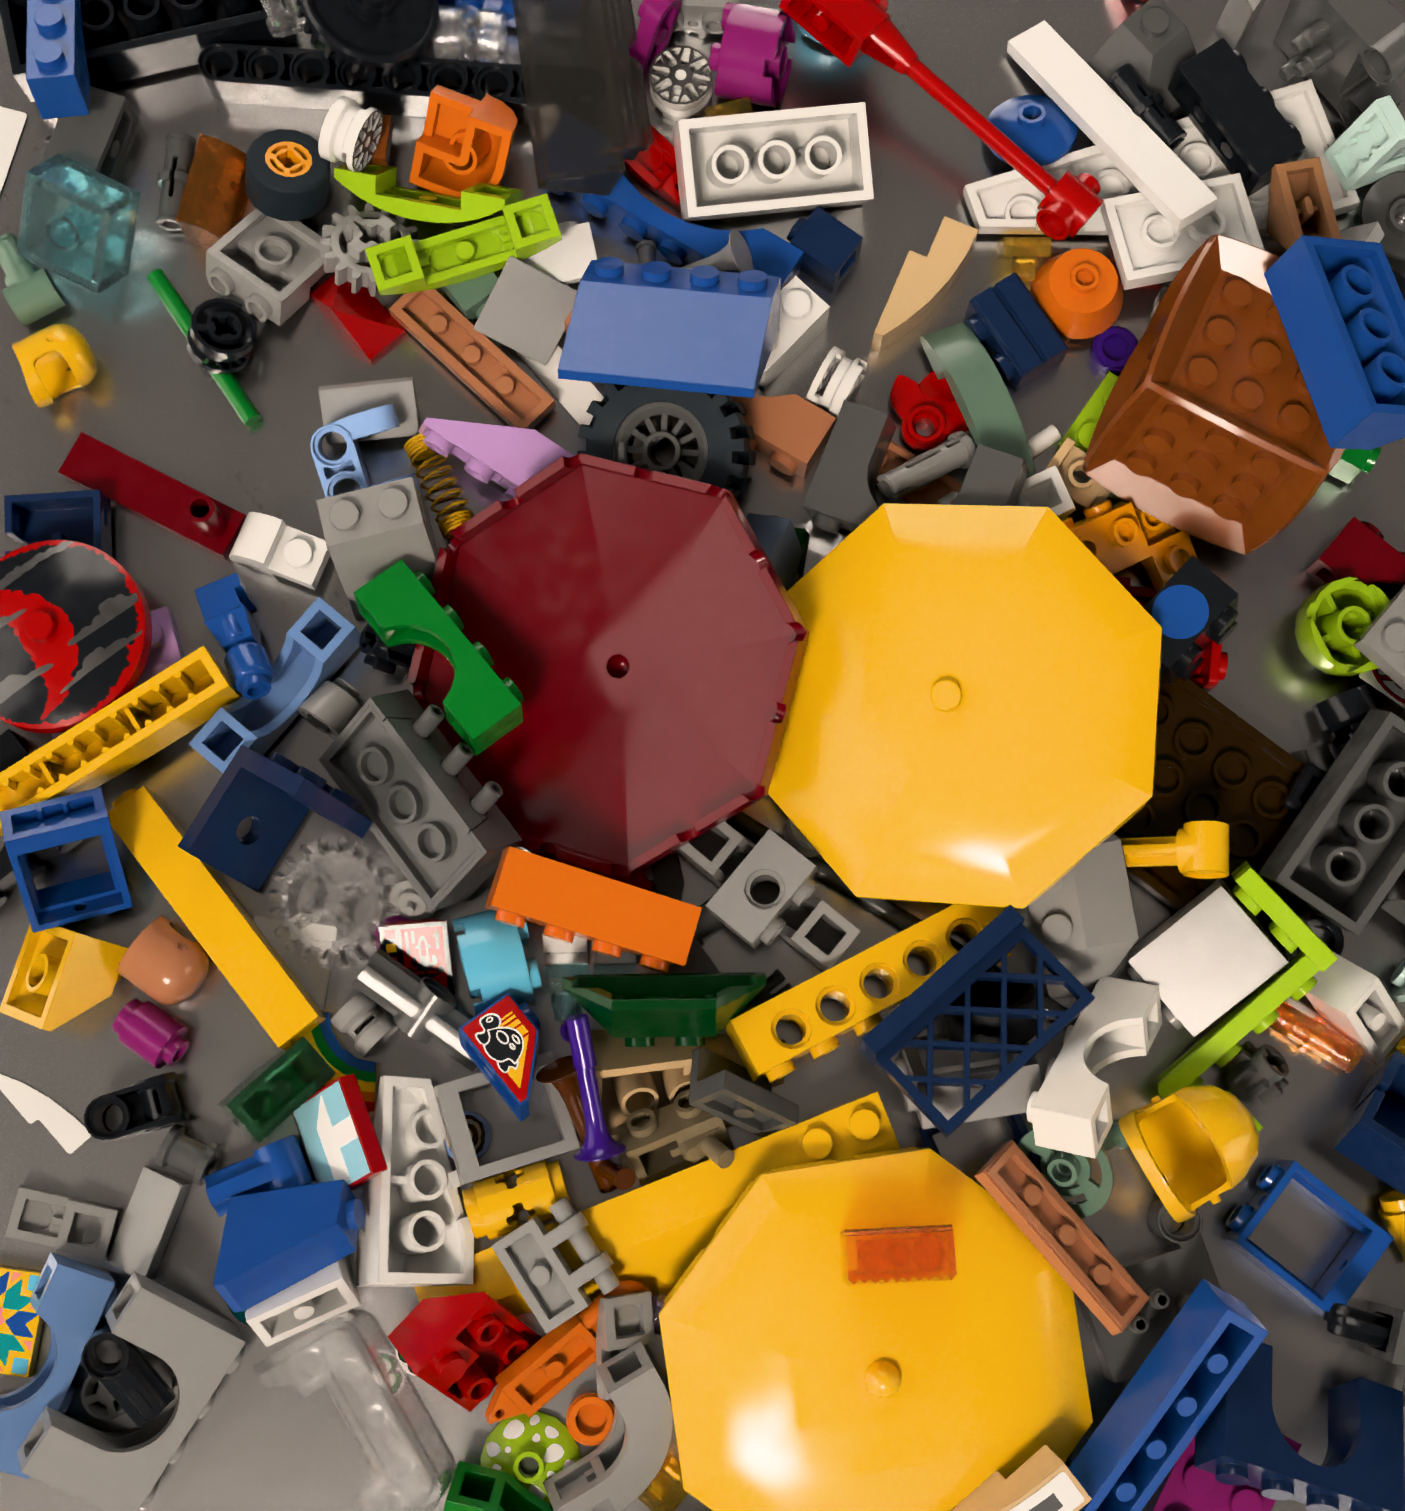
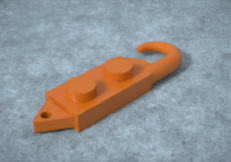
M620 1281L621 1284L606 1295L600 1293L587 1308L543 1336L495 1377L498 1386L484 1414L487 1422L492 1424L523 1413L530 1418L596 1361V1328L600 1298L650 1291V1289L640 1281Z

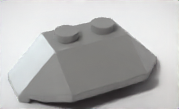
M1114 833L1084 856L1069 873L1046 893L1028 905L1033 935L1090 993L1093 992L1100 978L1112 975L1139 938L1122 840ZM1043 966V975H1052ZM1046 984L1051 999L1073 996L1063 985Z

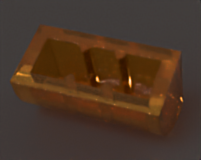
M203 134L199 136L176 221L189 243L211 247L243 220L249 199L246 194L245 185L246 154L231 144Z

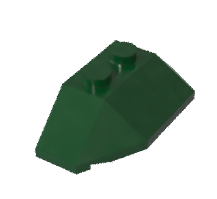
M765 972L565 974L562 976V988L613 1038H625L626 1047L655 1046V1037H675V1046L706 1045L705 1037H716L730 1023V1020L766 986Z

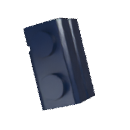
M1017 273L1010 274L997 282L993 287H989L969 301L965 313L967 319L964 320V324L970 328L981 343L984 342L993 355L991 359L1003 381L1010 380L1016 390L1024 387L1039 375L1045 374L1063 361L1069 347Z

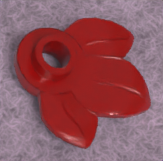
M932 371L918 384L907 376H897L890 392V403L892 409L902 420L901 434L908 446L914 450L926 452L944 443L950 434L956 431L965 432L969 430L945 378L938 380L934 371ZM927 424L932 428L933 433L929 436H922L916 431V426Z

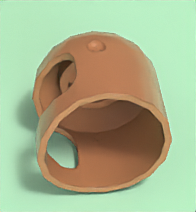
M160 915L132 942L119 963L118 973L156 1002L164 1005H175L187 1000L201 986L208 973L209 957L198 941H191L173 929V923L165 916Z

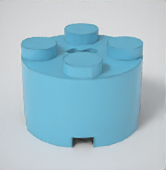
M491 909L452 919L454 932L464 930L465 933L457 936V946L470 998L480 996L482 1001L473 1004L475 1016L507 993L512 996L518 1005L523 1002L534 1001L533 993L540 991V987H542L535 957L526 959L522 946L528 944V938H530L527 923L525 922L524 928L501 923L494 920L497 911Z

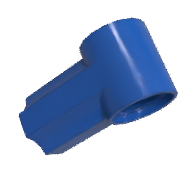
M291 1135L263 1146L253 1152L254 1156L238 1163H233L204 1177L207 1196L219 1217L227 1215L230 1197L304 1186L313 1182L296 1135Z

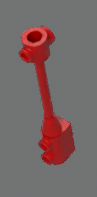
M781 0L779 8L848 68L864 53L904 76L906 74L1043 193L1045 198L1037 207L1040 211L1037 213L1036 221L1040 230L1049 238L1058 241L1064 240L1068 235L1073 238L1103 204L1104 201L1098 196L1101 190L1100 184L1095 177L1088 173H1080L1076 177L1068 170L1058 181L918 60L919 56L890 20L891 15L886 12L888 10L887 0Z

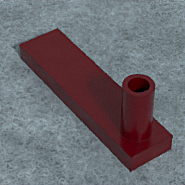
M83 432L80 433L58 471L63 478L87 490L100 489L114 504L225 560L229 557L246 519L245 514Z

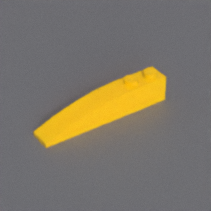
M203 645L0 772V812L95 789L211 719L220 707L235 702L241 696L232 687L229 677L218 660ZM0 821V837H1V836H3V833H2V827H1V821Z

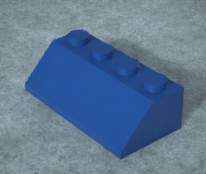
M1302 235L1264 273L1330 448L1372 450L1405 438V300L1382 244Z

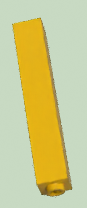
M145 786L139 789H129L118 796L112 804L114 808L108 812L112 828L277 1047L289 1049L326 1020L322 1010L213 867L178 847L186 832L159 796Z

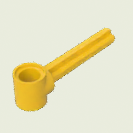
M1191 821L1184 823L1183 828L1178 829L1176 836L1121 838L1126 867L1178 866L1183 876L1195 879H1221L1229 876V825L1227 823L1219 821Z

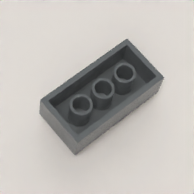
M1374 709L1369 710L1258 873L1337 927L1356 936L1360 935L1405 869V721L1390 711Z

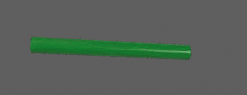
M155 269L148 274L147 280L187 338L193 314L163 269ZM205 358L204 363L207 364L211 359ZM221 362L223 368L228 369L227 364ZM210 372L245 426L248 427L257 423L261 419V415L233 373L226 375Z

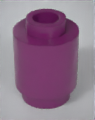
M137 998L131 1000L122 1008L112 1025V1030L119 1035L118 1040L120 1043L157 1069L162 1068L166 1064L170 1066L175 1065L189 1047V1041L186 1040L188 1028L150 1001L143 1003Z

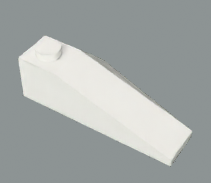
M381 1076L373 1127L387 1164V1170L365 1182L362 1203L365 1209V1225L363 1229H359L356 1287L472 1285L474 1274V1234L468 1216L464 1214L457 1187L461 1186L457 1170L452 1171L444 1143L447 1134L432 1081L428 1078Z

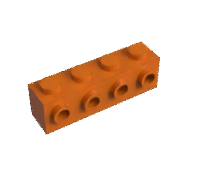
M511 846L502 851L485 908L497 911L494 920L501 923L524 928L526 921L545 926L543 935L571 944L574 936L593 941L591 950L619 959L622 951L641 956L640 966L662 973H668L670 966H685L702 910L701 907Z

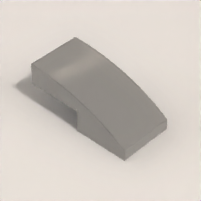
M20 1185L5 1237L54 1247L55 1251L104 1261L118 1210Z
M651 1291L600 1298L596 1328V1367L639 1341L642 1342L649 1354L648 1345L655 1344ZM596 1369L597 1397L602 1400H610L611 1398Z

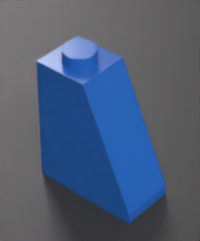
M344 1179L230 1197L213 1287L234 1313L243 1312L352 1254L357 1249L359 1229H363L365 1225V1209L361 1199L355 1197Z

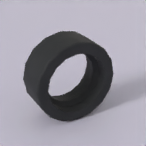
M977 981L971 987V1007L1000 1008V982ZM1007 982V1008L1036 1010L1035 986L1030 983ZM963 995L951 1006H963ZM944 1014L946 1033L949 1040L963 1042V1015ZM970 1016V1042L999 1044L1000 1017ZM1007 1018V1044L1020 1045L1036 1036V1019Z

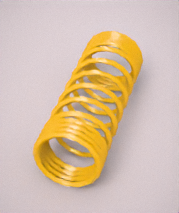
M417 434L405 443L404 449L411 460V465L418 468L416 476L423 479L420 486L422 489L427 490L426 499L433 502L430 508L431 511L438 513L435 520L439 523L438 527L441 534H443V538L452 539L454 536L450 532L472 518L474 514L468 509L456 511L467 504L468 501L466 499L457 500L442 510L434 509V505L437 502L455 498L462 493L463 489H451L436 499L429 497L432 491L447 488L456 483L458 478L452 476L437 482L432 487L424 486L426 480L446 475L452 470L453 466L445 465L431 471L426 476H421L419 471L422 468L436 466L444 462L447 457L440 454L433 456L436 452L424 444L425 436ZM443 457L442 459H440V460H438V461H436V462L430 463L431 461H433V460H435V459H438V458ZM429 458L421 465H416L414 463V461H420ZM447 469V470H445L444 472H441V473H439V474H435V473H437V472H439V471H441V470ZM452 480L451 482H449V483H447V484L441 485V484H443V483H445V482H447V481ZM456 511L439 520L442 513Z

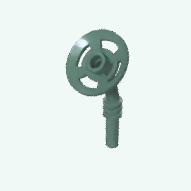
M1119 1119L1113 1120V1124L1096 1156L1102 1172L1100 1185L1090 1178L1092 1173L1090 1159L1092 1158L1036 1146L1033 1129L1027 1132L1017 1145L1027 1157H1029V1152L1042 1156L1040 1160L1042 1174L1060 1195L1073 1197L1084 1193L1086 1200L1067 1202L1081 1219L1098 1212L1106 1204L1112 1193L1114 1170L1106 1151L1116 1146L1119 1149L1129 1147L1117 1121ZM1077 1181L1078 1185L1071 1186Z

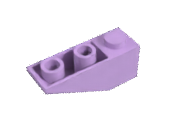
M426 417L418 430L420 434L425 436L423 442L431 450L444 457H448L450 453L466 463L464 466L465 471L477 480L486 484L492 480L506 489L504 495L508 500L516 496L514 491L516 487L562 456L567 458L574 456L535 429Z

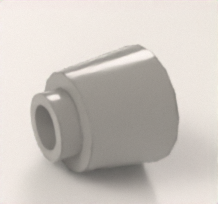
M337 677L333 683L324 681L297 709L314 727L331 738L336 739L356 715L360 707L356 699L360 693L348 682Z

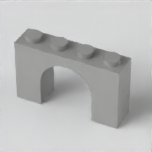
M134 1271L105 1316L111 1333L156 1355L170 1366L172 1370L171 1389L176 1394L175 1399L148 1423L140 1428L136 1427L123 1432H103L93 1429L46 1406L17 1450L22 1473L102 1511H139V1509H145L149 1506L159 1486L158 1479L169 1463L174 1464L180 1458L187 1444L188 1432L197 1418L202 1419L208 1414L216 1398L215 1390L226 1373L231 1374L236 1370L245 1352L244 1345L246 1341L236 1324Z

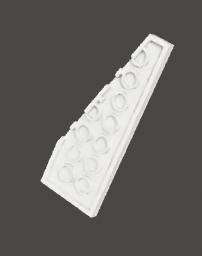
M1312 79L1270 91L1275 107L1287 122L1297 127L1301 134L1302 143L1306 148L1299 160L1320 157L1335 216L1355 210L1360 203L1356 189L1348 192L1344 190L1324 155V152L1336 139ZM1189 117L1175 120L1187 133V136L1172 151L1200 180L1231 175ZM1096 145L1068 153L1060 160L1042 166L1058 181L1068 170L1076 177L1080 173L1092 175L1100 184L1101 190L1098 196L1102 200L1140 192ZM1016 170L964 186L963 196L976 229H979L978 234L1045 235L1040 230L1036 221L1037 213L1040 211L1037 207L1045 198V195ZM1270 183L1248 197L1259 234L1264 237L1270 236L1266 232ZM1101 206L1076 235H1108L1100 210Z

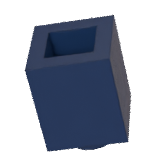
M817 206L808 219L801 216L796 221L787 236V240L790 241V244L804 251L802 270L833 291L859 258L863 237Z

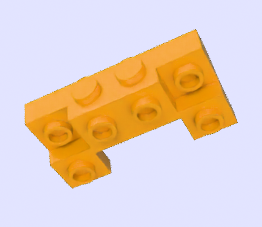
M1110 499L1085 508L1083 510L1085 518L1075 523L1072 517L1061 520L1112 575L1141 562L1151 579L1156 593L1191 556L1198 560L1188 533L1182 530L1175 531L1173 526L1133 506L1132 502L1128 503L1122 500L1112 505Z

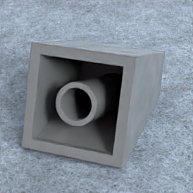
M413 477L316 500L327 549L357 621L364 620V618L358 611L353 592L401 559L412 572H415L417 569L422 571L431 583L438 550L428 509Z

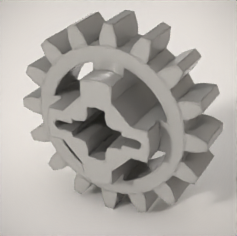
M366 203L365 211L358 212L353 205L347 206L346 217L334 213L332 214V225H323L320 258L324 259L325 273L335 272V284L338 286L347 281L350 282L351 293L356 294L360 291L361 287H366L370 296L376 297L378 288L365 248L407 235H411L413 242L419 241L418 228L416 226L406 227L407 218L400 216L393 218L389 212L384 210L375 212L373 206L369 203ZM342 244L346 246L345 254L340 248Z

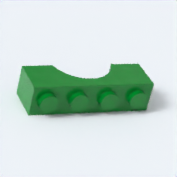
M401 559L353 592L359 613L387 647L409 643L420 644L438 651L450 662L455 675L452 687L443 701L446 720L462 740L472 748L475 756L523 723L521 703L524 702V697L510 678L506 677L501 680L491 668L494 665V661L486 648L479 641L471 644L461 632L465 627L457 613L449 605L442 608L432 596L435 594V590L422 571L417 569L415 572H412Z

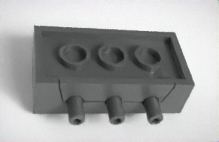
M406 689L370 697L318 760L340 790L361 803L356 811L373 821L369 829L429 910L433 912L467 900L498 867L503 849L508 846L516 848L523 839L495 804L503 795L501 786L494 781H488L482 787L466 766L474 755L472 748L463 742L458 743L453 748L437 728L445 717L443 710L439 706L431 704L424 711L411 692Z

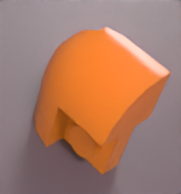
M437 84L430 93L423 134L416 141L409 183L435 193L461 197L462 190L480 182L500 185L507 170L518 122L514 111L503 101L488 94L480 101Z

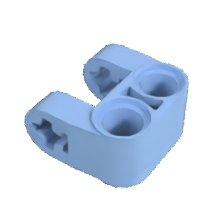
M393 403L349 415L317 429L313 434L310 442L311 454L326 498L337 495L338 484L345 478L355 480L363 489L413 477L422 495L415 472L371 485L357 439L400 427ZM331 432L342 435L347 444L346 453L338 460L330 459L322 450L323 439Z

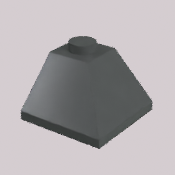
M1149 0L1118 26L1087 64L1107 83L1109 77L1118 68L1130 63L1146 86L1153 93L1158 92L1164 99L1163 106L1172 115L1181 106L1169 92L1168 86L1177 66L1197 53L1187 27L1161 0Z

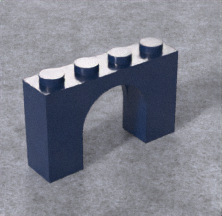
M1261 1343L1195 1435L1194 1468L1215 1474V1479L1221 1483L1228 1485L1246 1484L1261 1489V1495L1273 1500L1291 1499L1306 1504V1510L1405 1511L1403 1392L1362 1377L1329 1389L1328 1448L1321 1466L1304 1459L1288 1444L1277 1425L1272 1405L1273 1346Z

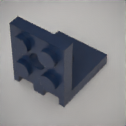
M241 744L178 844V847L258 892L309 810L362 839L373 821L356 811L361 804L358 800L326 784L327 781L309 769L298 766L275 751L271 758L268 759ZM251 816L252 827L244 837L237 839L236 831L238 825L243 819Z

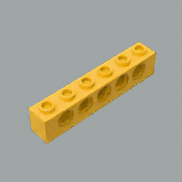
M953 904L731 1019L725 1030L753 1082L764 1076L767 1077L770 1083L779 1080L797 1069L793 1063L794 1060L809 1052L814 1060L830 1053L841 1046L837 1038L853 1029L858 1037L871 1031L883 1020L880 1015L898 1007L958 952L950 941L952 932H960L971 941L1005 908ZM1011 952L1007 954V958L1012 955ZM918 954L924 957L929 965V974L921 976L912 972L907 963L908 955ZM875 976L880 978L887 988L886 997L874 998L870 996L864 987L865 977ZM834 999L838 1001L844 1010L843 1020L830 1021L825 1018L820 1009L821 1000ZM782 1021L794 1023L801 1034L800 1042L794 1045L782 1042L776 1033L777 1023Z

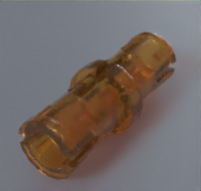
M1283 1002L1275 1009L1280 1015L1269 1027L1296 1042L1298 1050L1306 1055L1313 1052L1341 1069L1345 1074H1350L1356 1068L1364 1053L1362 1046L1354 1044L1326 1027L1327 1021L1319 1016L1311 1018L1286 1002Z

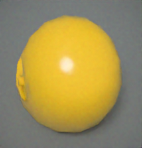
M1213 1085L1185 1086L1162 1099L1159 1095H1156L1150 1099V1104L1140 1109L1129 1111L1117 1121L1128 1146L1163 1205L1177 1223L1187 1221L1196 1216L1197 1209L1209 1200L1212 1205L1220 1202L1221 1198L1219 1195L1238 1185L1245 1178L1258 1157L1259 1134L1251 1112L1235 1095Z

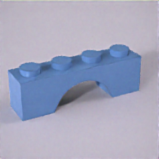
M318 597L286 633L283 648L272 664L274 677L270 683V692L262 698L253 700L242 696L235 702L220 707L188 744L222 773L230 764L241 744L263 756L300 714L297 708L324 681H329L359 647L360 632L353 624Z
M50 1252L29 1299L35 1312L49 1326L50 1348L42 1368L34 1378L19 1389L0 1395L1 1472L29 1479L30 1476L21 1472L17 1450L46 1406L62 1414H65L74 1393V1385H71V1382L78 1367H83L81 1355L84 1346L94 1333L100 1317L106 1318L105 1315L116 1300L117 1289L114 1288L115 1281L107 1270Z

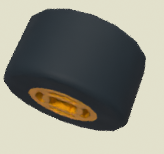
M283 129L264 133L251 143L246 153V194L252 205L266 216L280 221H300L310 218L323 209L328 199L331 173L330 161L320 157L318 141L310 135L296 130Z

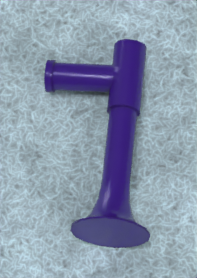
M588 1014L569 1016L561 1025L560 1034L565 1041L570 1043L573 1065L577 1072L586 1130L584 1144L581 1150L574 1154V1159L583 1162L606 1160L622 1154L626 1150V1145L617 1143L611 1137L606 1127L595 1068L597 1063Z

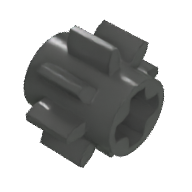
M1247 1041L1241 1045L1242 1049L1226 1064L1230 1068L1226 1072V1081L1231 1091L1240 1100L1251 1102L1258 1097L1261 1103L1267 1106L1283 1094L1282 1089L1289 1085V1082L1284 1078L1289 1073V1067L1282 1054L1273 1046L1263 1044L1256 1049L1250 1041Z

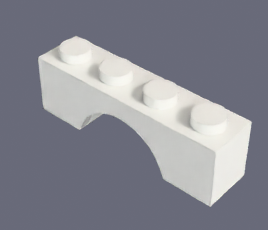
M1108 976L1099 979L1091 993L1095 997L1094 1001L1080 1013L1075 1025L1068 1026L1060 1053L1057 1058L1053 1057L1050 1059L1041 1088L1038 1092L1034 1091L1029 1098L1027 1120L1033 1124L1036 1146L1096 1158L1113 1124L1109 1084L1097 1078L1095 1074L1106 1065L1117 1060L1147 1056L1162 1025L1158 985Z

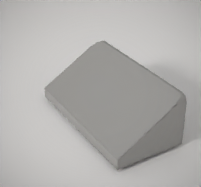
M1266 0L1227 1L1215 31L1220 39L1224 38L1232 50L1237 49L1258 17Z
M413 376L320 386L318 389L323 426L349 415L391 403L394 404L400 427L357 439L358 442L408 437L419 434L420 412ZM331 432L325 436L328 445L346 443L344 437L339 433Z
M144 1166L106 1263L130 1275L135 1271L151 1280L154 1279L191 1183Z

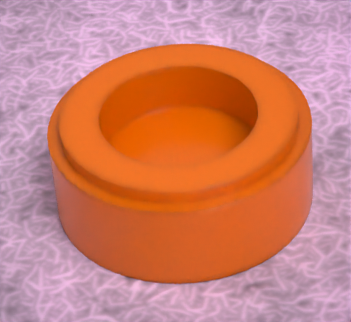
M588 1391L578 1395L570 1404L566 1414V1426L572 1438L582 1445H600L611 1429L614 1420V1403L611 1399L602 1400L598 1398L597 1391Z

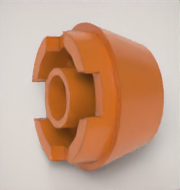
M1073 249L1050 258L1039 268L1031 285L1032 296L1065 341H1070V339H1087L1103 333L1116 321L1123 306V287L1115 267L1106 256L1092 249Z

